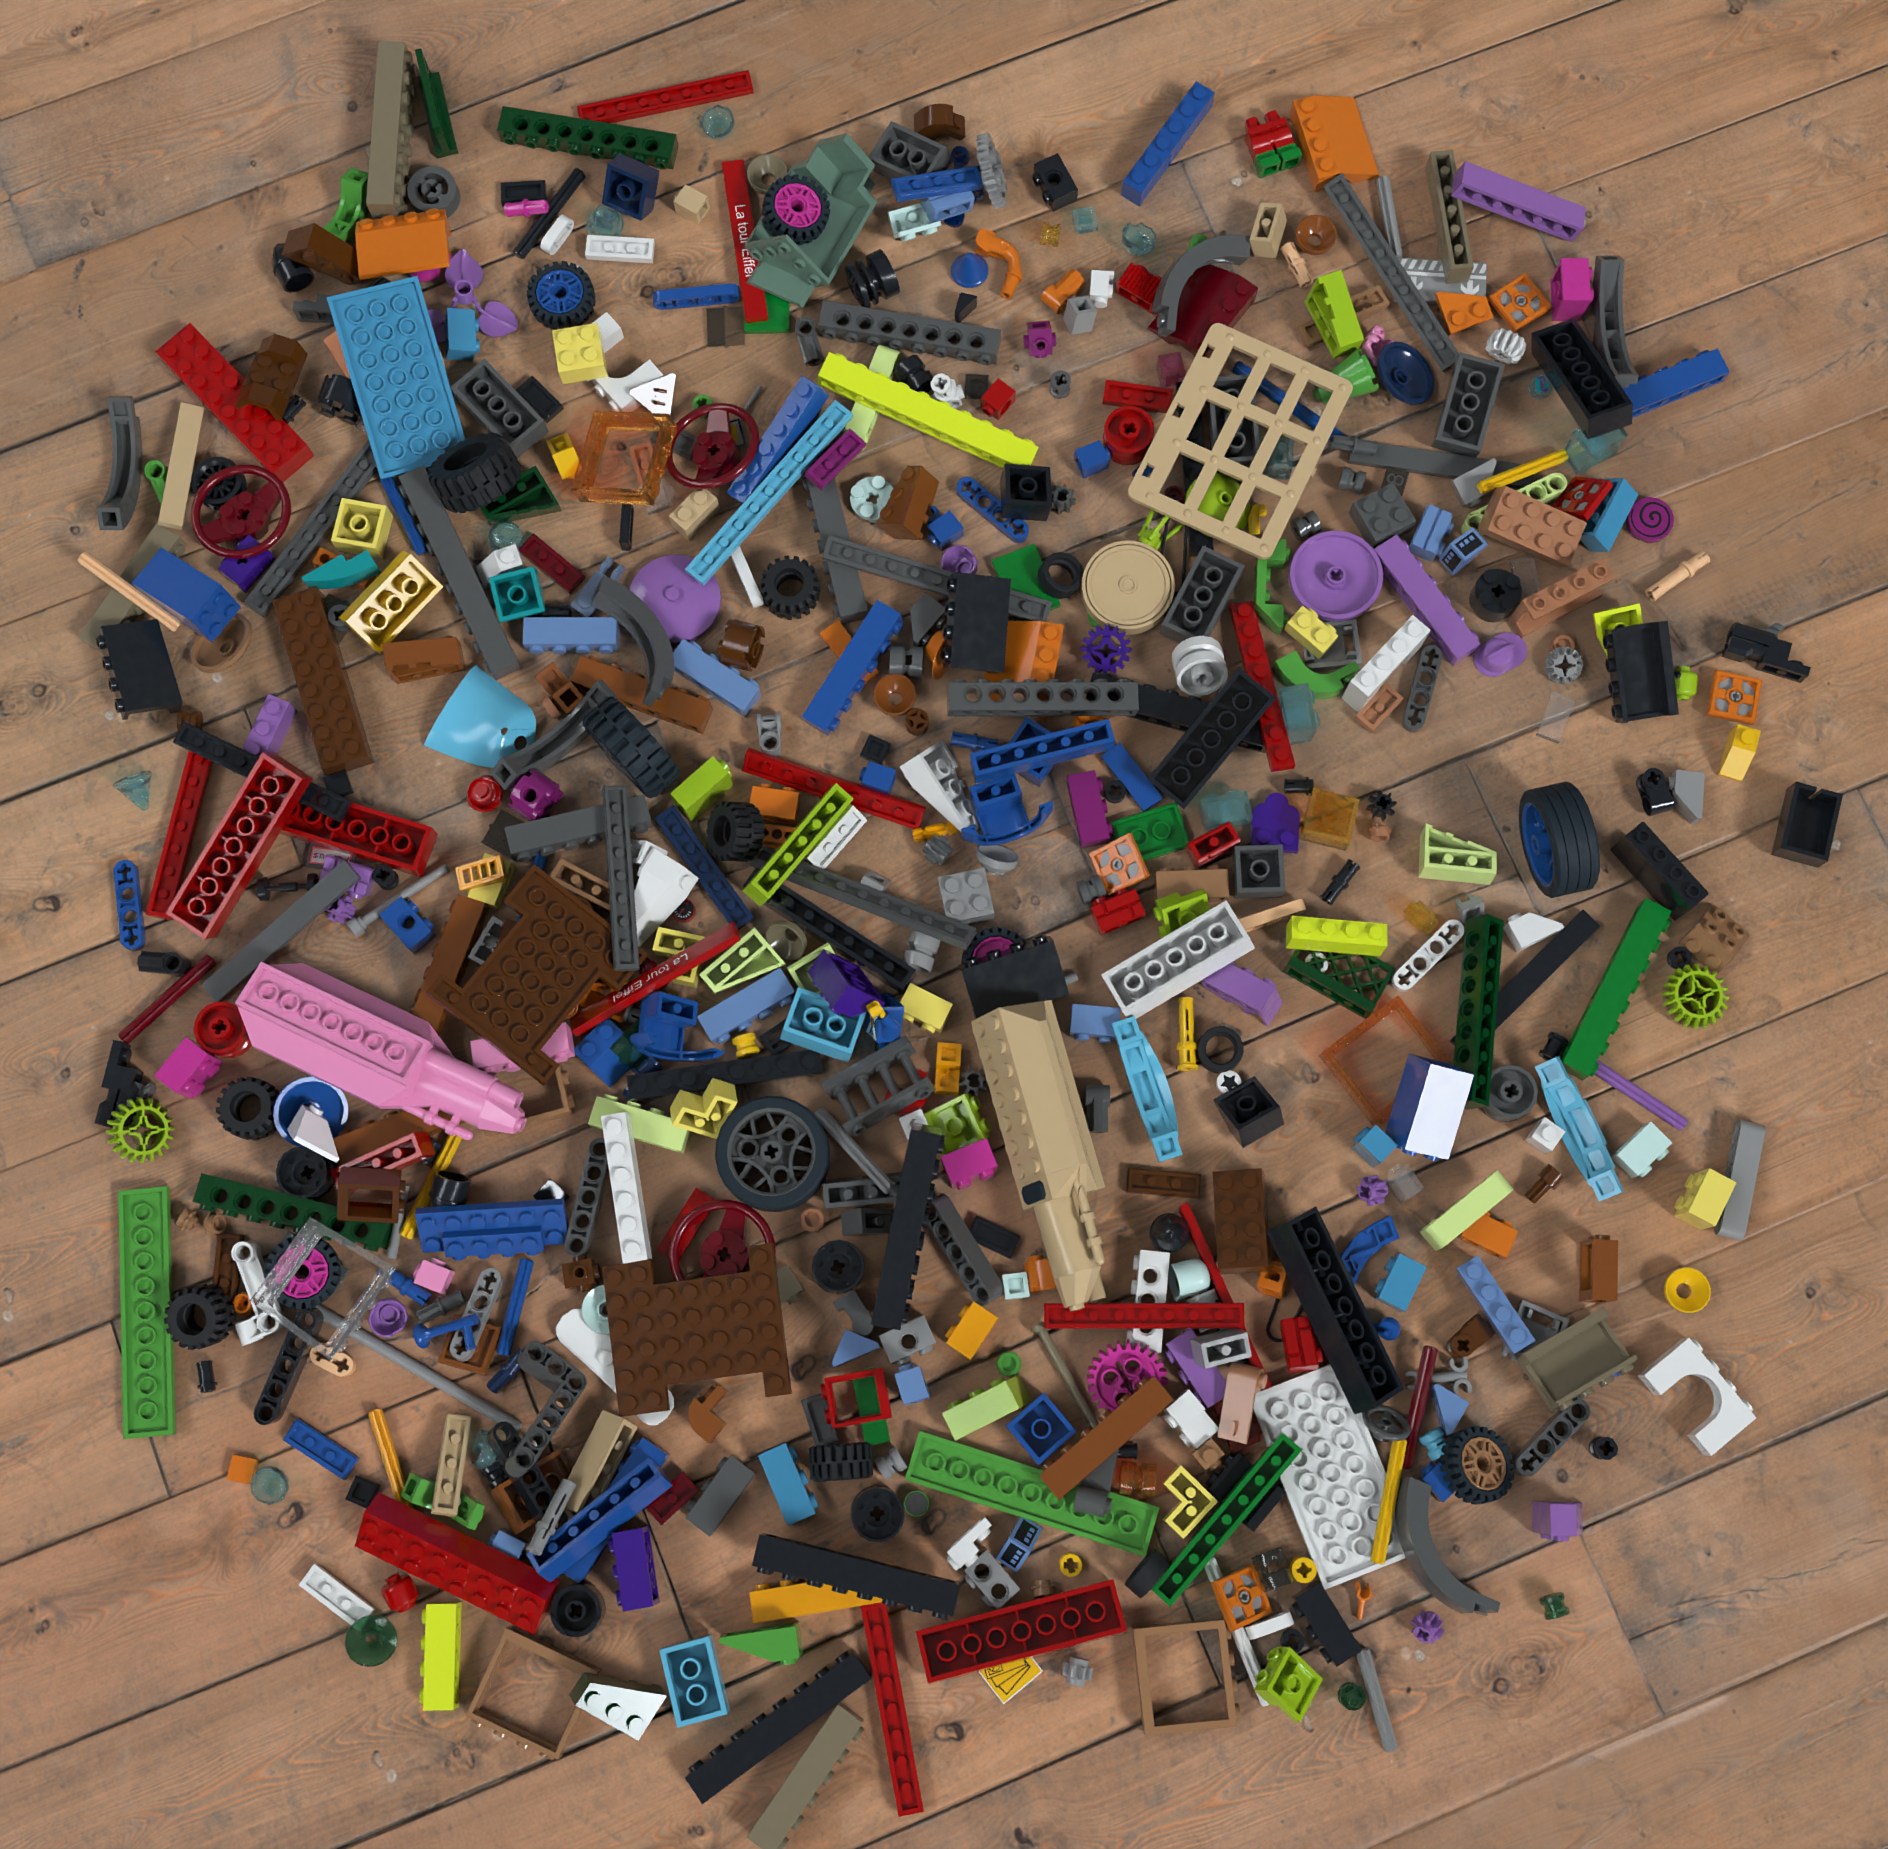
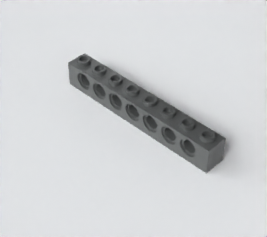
M824 300L818 322L819 335L827 339H845L850 343L863 342L873 347L883 345L894 350H911L916 354L929 353L940 358L947 356L956 358L959 361H977L982 365H996L1001 342L1000 329ZM843 321L848 323L844 326L838 325V323ZM863 325L870 326L868 329L860 328ZM884 329L892 330L890 333L882 332ZM909 332L914 334L911 337L905 336ZM929 336L936 337L935 340H928L926 338ZM951 340H957L958 343H957V344H951V343H949V341H951ZM977 343L981 346L978 348H974L971 345Z
M956 679L952 683H948L947 717L1135 716L1139 710L1138 682H1131L1130 679H1120L1117 682H1108L1106 679H1096L1093 682H1084L1083 679H1073L1070 682H1061L1059 679H1050L1047 682H1037L1035 679H1026L1023 682H1014L1011 679H1003L999 682H990L988 679L967 682L964 679ZM973 693L977 696L978 700L974 702L969 701L966 698V694ZM997 693L1000 695L1001 700L993 701L989 695ZM1021 693L1025 700L1017 701L1014 699L1013 694ZM1068 693L1072 700L1064 701L1060 694ZM1085 693H1091V694H1093L1094 697H1095V700H1094V701H1088V700H1086L1085 697H1084V694H1085ZM1115 693L1118 696V701L1110 700L1107 694ZM1037 694H1046L1048 700L1040 701L1037 698Z

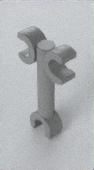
M1466 1357L1461 1358L1462 1365L1460 1368L1455 1366L1454 1359H1448V1367L1452 1371L1433 1373L1431 1384L1454 1381L1451 1386L1454 1394H1458V1385L1461 1383L1465 1385L1466 1393H1470L1472 1385L1467 1380L1466 1372L1469 1364ZM1407 1371L1404 1373V1376H1412L1416 1382V1372ZM1415 1382L1413 1385L1405 1386L1406 1389L1414 1390Z

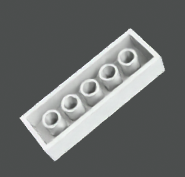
M1224 901L1101 975L1126 1018L1135 1016L1137 1019L1255 949L1228 902Z

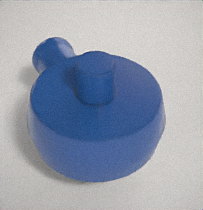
M1385 1317L1378 1324L1373 1323L1379 1336L1385 1340L1391 1341L1400 1335V1324L1392 1317Z

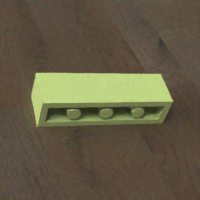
M607 1094L604 1095V1098L596 1097L588 1125L603 1130L601 1116L627 1112L631 1115L635 1140L684 1154L691 1131L672 1126L671 1118L664 1116V1111L650 1108V1111L641 1109L642 1105L628 1101L627 1105L618 1102L619 1098Z

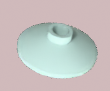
M600 1285L592 1289L584 1298L582 1317L592 1331L607 1335L610 1334L608 1315L602 1313L603 1308L607 1306L605 1287Z

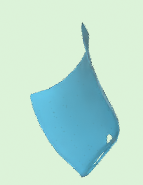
M475 665L447 701L430 730L424 746L477 766L494 768L501 757L519 751L514 746V741L518 736L526 738V747L535 742L536 719L533 711L524 701L497 682L479 666ZM508 728L507 733L502 735L501 729Z

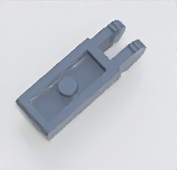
M607 557L599 570H596L570 605L571 609L583 617H593L598 611L597 608L591 606L595 588L603 575L606 576V573L613 565L614 561L611 557ZM621 564L617 566L610 578L618 582L625 571V567Z

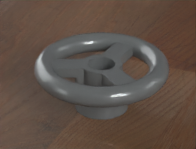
M1380 1405L1377 1408L1364 1411L1362 1414L1363 1422L1371 1431L1372 1436L1381 1442L1401 1441L1410 1435L1411 1429L1408 1421L1403 1415L1392 1408ZM1383 1413L1380 1419H1370V1414ZM1391 1417L1395 1418L1402 1425L1403 1430L1394 1424Z

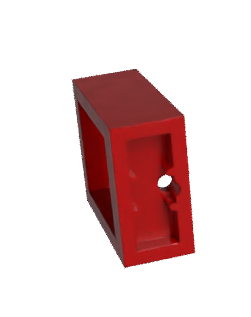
M883 1367L824 1378L825 1384H820L822 1398L828 1400L829 1409H825L827 1424H832V1429L893 1418ZM874 1376L881 1413L839 1421L833 1384Z

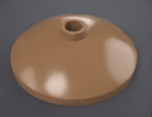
M237 613L213 642L198 635L191 651V659L194 666L201 672L215 673L235 664L246 652L251 641L252 627L249 620L242 614Z

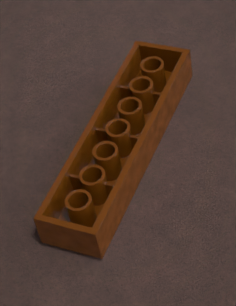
M315 586L272 600L322 770L327 775H331L342 770L348 772L374 763L336 633L328 619L329 610L323 593Z

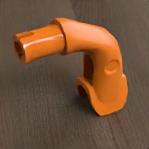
M980 229L975 239V252L982 257L992 256L1008 263V269L1005 273L1006 279L1000 291V296L1011 300L1018 283H1021L1023 278L1019 253L1015 246L1005 239L996 236L995 232L988 229Z

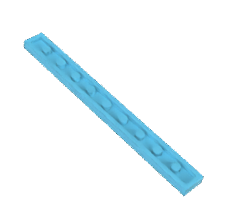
M834 400L685 568L686 573L704 586L853 418V413Z

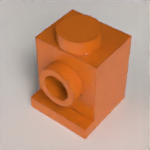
M1274 1258V1260H1270L1271 1272H1261L1256 1286L1259 1293L1283 1300L1289 1277L1280 1259ZM1275 1276L1280 1277L1279 1282L1273 1281L1272 1278Z

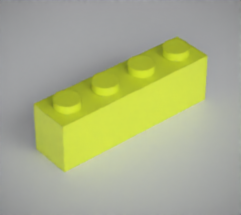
M1292 916L1286 925V948L1381 956L1387 948V924Z
M431 1602L426 1604V1608L422 1610V1624H425V1635H422L421 1650L425 1652L424 1661L420 1665V1676L424 1677V1685L420 1689L419 1702L423 1704V1711L455 1710L459 1707L462 1602Z

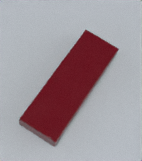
M534 533L518 549L524 557L569 594L585 579V576Z

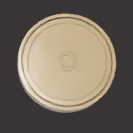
M1137 541L1114 542L1097 551L1085 567L1081 584L1082 602L1091 618L1104 629L1106 623H1109L1110 629L1118 625L1117 632L1121 633L1125 630V635L1140 634L1159 624L1171 607L1175 591L1173 571L1165 557L1153 547Z

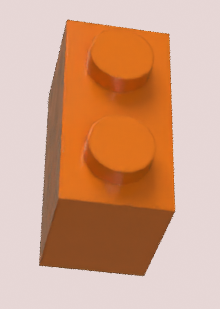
M759 784V787L752 786L750 803L760 810L763 821L789 825L797 824L801 801L799 792L789 787H783L782 790L773 789V786L767 784Z
M1486 1212L1456 1237L1499 1259H1505L1510 1252L1518 1231L1512 1228L1513 1224L1503 1219L1497 1221L1490 1217L1491 1214L1489 1212Z

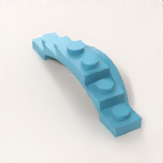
M1135 1016L1112 1023L1111 1026L1119 1047L1118 1050L1126 1070L1125 1074L1140 1118L1143 1120L1149 1140L1152 1142L1158 1163L1182 1156L1183 1154L1178 1142V1123L1175 1106L1159 1060L1147 1038L1139 1030Z
M1555 1057L1535 1066L1541 1079V1087L1553 1120L1558 1127L1566 1131L1562 1139L1588 1185L1593 1188L1599 1202L1624 1192L1613 1169L1615 1165L1605 1146L1607 1142L1587 1100H1583L1573 1078H1569L1560 1057Z

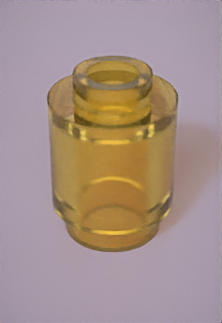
M1412 900L1403 910L1406 913L1404 919L1418 931L1424 932L1427 935L1440 922L1436 917L1437 914L1420 900L1416 903Z

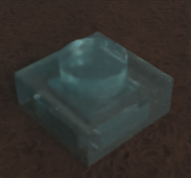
M1094 206L1072 210L1076 235L1098 231Z

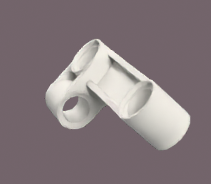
M253 1240L238 1242L231 1251L232 1258L237 1263L255 1313L252 1317L235 1323L242 1346L280 1331L285 1327L287 1321L279 1302L270 1294L265 1284V1263L261 1255V1247L259 1243ZM245 1246L250 1249V1256L248 1258L243 1255V1248ZM270 1315L275 1318L276 1323L274 1327L268 1324V1317Z

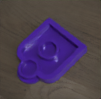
M1272 793L1266 798L1265 803L1258 804L1254 808L1251 816L1250 846L1283 845V853H1298L1300 814L1297 808L1289 805L1285 795Z

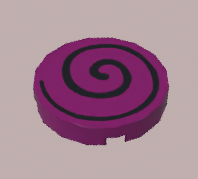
M1652 497L1642 498L1635 502L1626 518L1628 531L1634 538L1641 539L1646 543L1659 542L1664 539L1673 528L1674 523L1672 510L1667 503Z

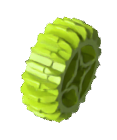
M1699 964L1693 965L1692 968L1690 965H1685L1683 970L1678 968L1674 971L1675 975H1669L1667 977L1669 982L1663 984V987L1668 990L1664 991L1661 995L1664 998H1668L1667 1001L1663 1002V1006H1670L1671 1009L1667 1011V1014L1671 1015L1674 1013L1676 1015L1674 1022L1682 1019V1027L1690 1024L1692 1029L1698 1028L1699 1025L1701 1028H1706L1708 1023L1713 1025L1717 1022L1716 1018H1722V1011L1728 1008L1723 1003L1730 998L1727 995H1723V992L1727 991L1728 987H1721L1720 985L1724 978L1717 980L1715 978L1717 971L1709 974L1708 966L1700 969ZM1685 980V994L1679 996V986ZM1699 981L1703 982L1708 988L1702 987ZM1693 993L1694 995L1697 994L1698 996L1703 995L1699 999H1693V997L1687 998L1691 996ZM1712 996L1711 1008L1706 1013V999ZM1683 1005H1688L1692 1013L1686 1010Z
M137 1097L136 1102L133 1099H128L127 1107L124 1104H119L118 1108L121 1112L112 1111L111 1113L116 1118L115 1121H107V1124L113 1125L112 1130H106V1134H113V1137L107 1140L108 1144L116 1143L112 1151L119 1152L121 1150L119 1155L121 1159H125L128 1156V1161L134 1162L137 1158L138 1163H144L146 1158L148 1161H154V1153L157 1156H162L163 1152L160 1148L169 1149L170 1147L165 1142L166 1139H174V1136L168 1135V1131L175 1130L174 1126H168V1123L173 1121V1117H165L169 1110L167 1108L160 1110L162 1103L156 1102L153 1104L152 1098H147L145 1102L142 1097ZM145 1111H148L155 1117L158 1125L149 1124ZM136 1112V1115L133 1116V1122L129 1126L123 1127L128 1116ZM137 1127H140V1128H141V1127H144V1128L151 1129V1130H145L144 1133H141V1134H140V1133H137V1132H131V1131H130V1130H137ZM158 1133L155 1141L146 1148L145 1145H148L149 1137L152 1134ZM123 1135L132 1136L134 1144H136V1150L125 1142Z

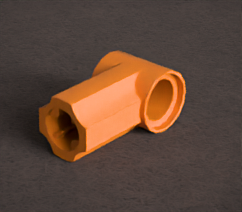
M1070 269L1055 285L1051 284L1045 289L1040 300L1056 314H1060L1065 310L1067 300L1072 298L1085 285V280L1077 270Z

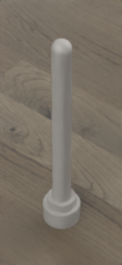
M440 865L364 917H353L346 922L358 938L365 933L364 930L368 928L367 925L380 917L379 914L398 898L408 899L447 873L449 870L448 865Z

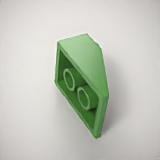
M799 1622L729 1632L719 1637V1643L773 1662L780 1661L781 1665L794 1664L803 1654Z

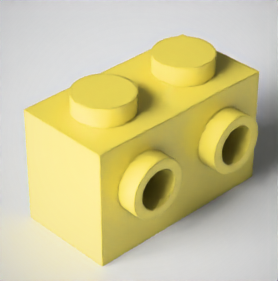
M1304 606L1295 613L1284 628L1289 635L1319 660L1338 638L1333 626L1328 623L1324 624L1318 619V615L1311 608L1306 609Z

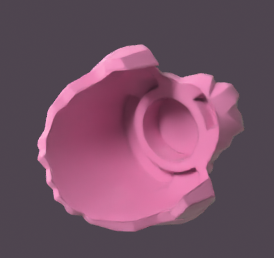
M1379 325L1369 329L1364 336V341L1360 345L1361 355L1365 354L1369 363L1376 367L1378 354L1381 349L1387 344L1395 342L1392 339L1384 340V329Z

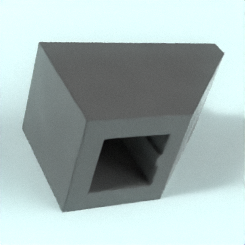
M926 592L910 609L914 647H925L932 637L931 634L936 629L940 630L947 621L945 607Z

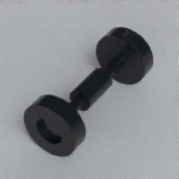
M317 873L307 875L305 884L287 882L279 883V886H270L267 877H259L257 879V895L260 901H269L271 891L279 890L280 893L294 892L302 888H307V891H309L319 882V877Z

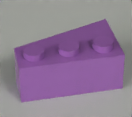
M1234 962L1229 963L1200 981L1204 988L1229 1003L1231 1001L1244 1008L1242 1011L1247 1015L1252 1012L1261 1017L1262 1024L1267 1027L1283 1004L1275 983L1267 978L1261 980L1255 977V973L1245 967L1240 969L1234 966Z
M1532 1501L1533 1532L1540 1533L1541 1538L1553 1541H1569V1536L1583 1534L1582 1502Z

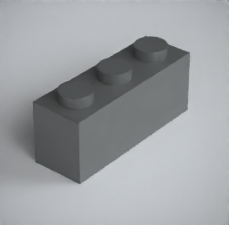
M730 1455L729 1458L724 1456L716 1467L719 1472L715 1478L709 1477L701 1488L704 1493L700 1499L694 1498L686 1509L689 1513L686 1519L709 1537L714 1534L757 1473L734 1455Z

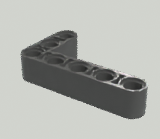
M532 1341L527 1344L518 1355L517 1362L522 1370L549 1388L553 1393L505 1463L507 1473L517 1478L523 1476L534 1465L587 1385V1379L581 1371L538 1341ZM528 1353L534 1355L535 1359H532ZM549 1368L553 1369L556 1374L551 1373ZM569 1382L573 1383L576 1389L572 1388ZM556 1401H559L563 1405V1408L559 1407ZM543 1420L548 1421L550 1427L546 1426ZM530 1439L534 1440L537 1446L532 1445ZM516 1458L522 1460L524 1466L519 1465Z

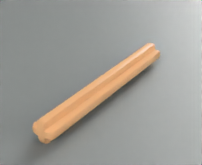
M83 552L79 556L78 562L157 619L168 629L175 632L180 627L181 622L90 554Z

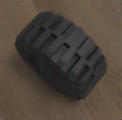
M488 432L487 434L481 433L475 437H468L467 440L456 443L457 445L448 448L444 454L437 457V460L431 464V468L428 471V481L444 508L453 513H466V511L471 512L477 508H483L509 492V489L513 488L516 481L520 478L521 465L506 438L498 433Z

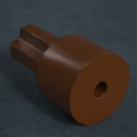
M1550 1164L1538 1174L1540 1179L1525 1194L1532 1203H1536L1550 1188L1555 1190L1565 1180Z

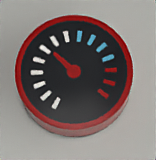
M685 899L672 912V916L680 923H687L695 916V906L689 899Z

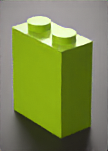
M712 756L670 793L676 807L690 822L695 820L733 786L730 768L722 759L717 761Z

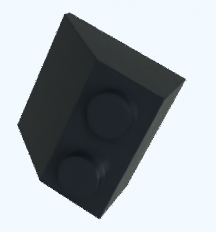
M1255 1076L1213 1099L1228 1129L1242 1148L1284 1125L1280 1106Z

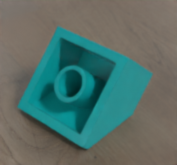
M534 566L489 577L500 623L546 612L540 575Z

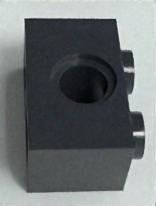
M1058 153L1034 164L1033 182L1036 187L1040 186L1043 200L1046 205H1050L1053 212L1077 201L1078 188ZM1050 182H1056L1058 184L1052 185L1050 184Z

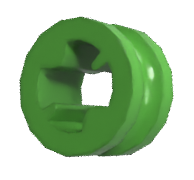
M699 395L693 400V409L699 408V404L707 403L708 405L713 404L709 396ZM709 414L704 415L700 418H707Z

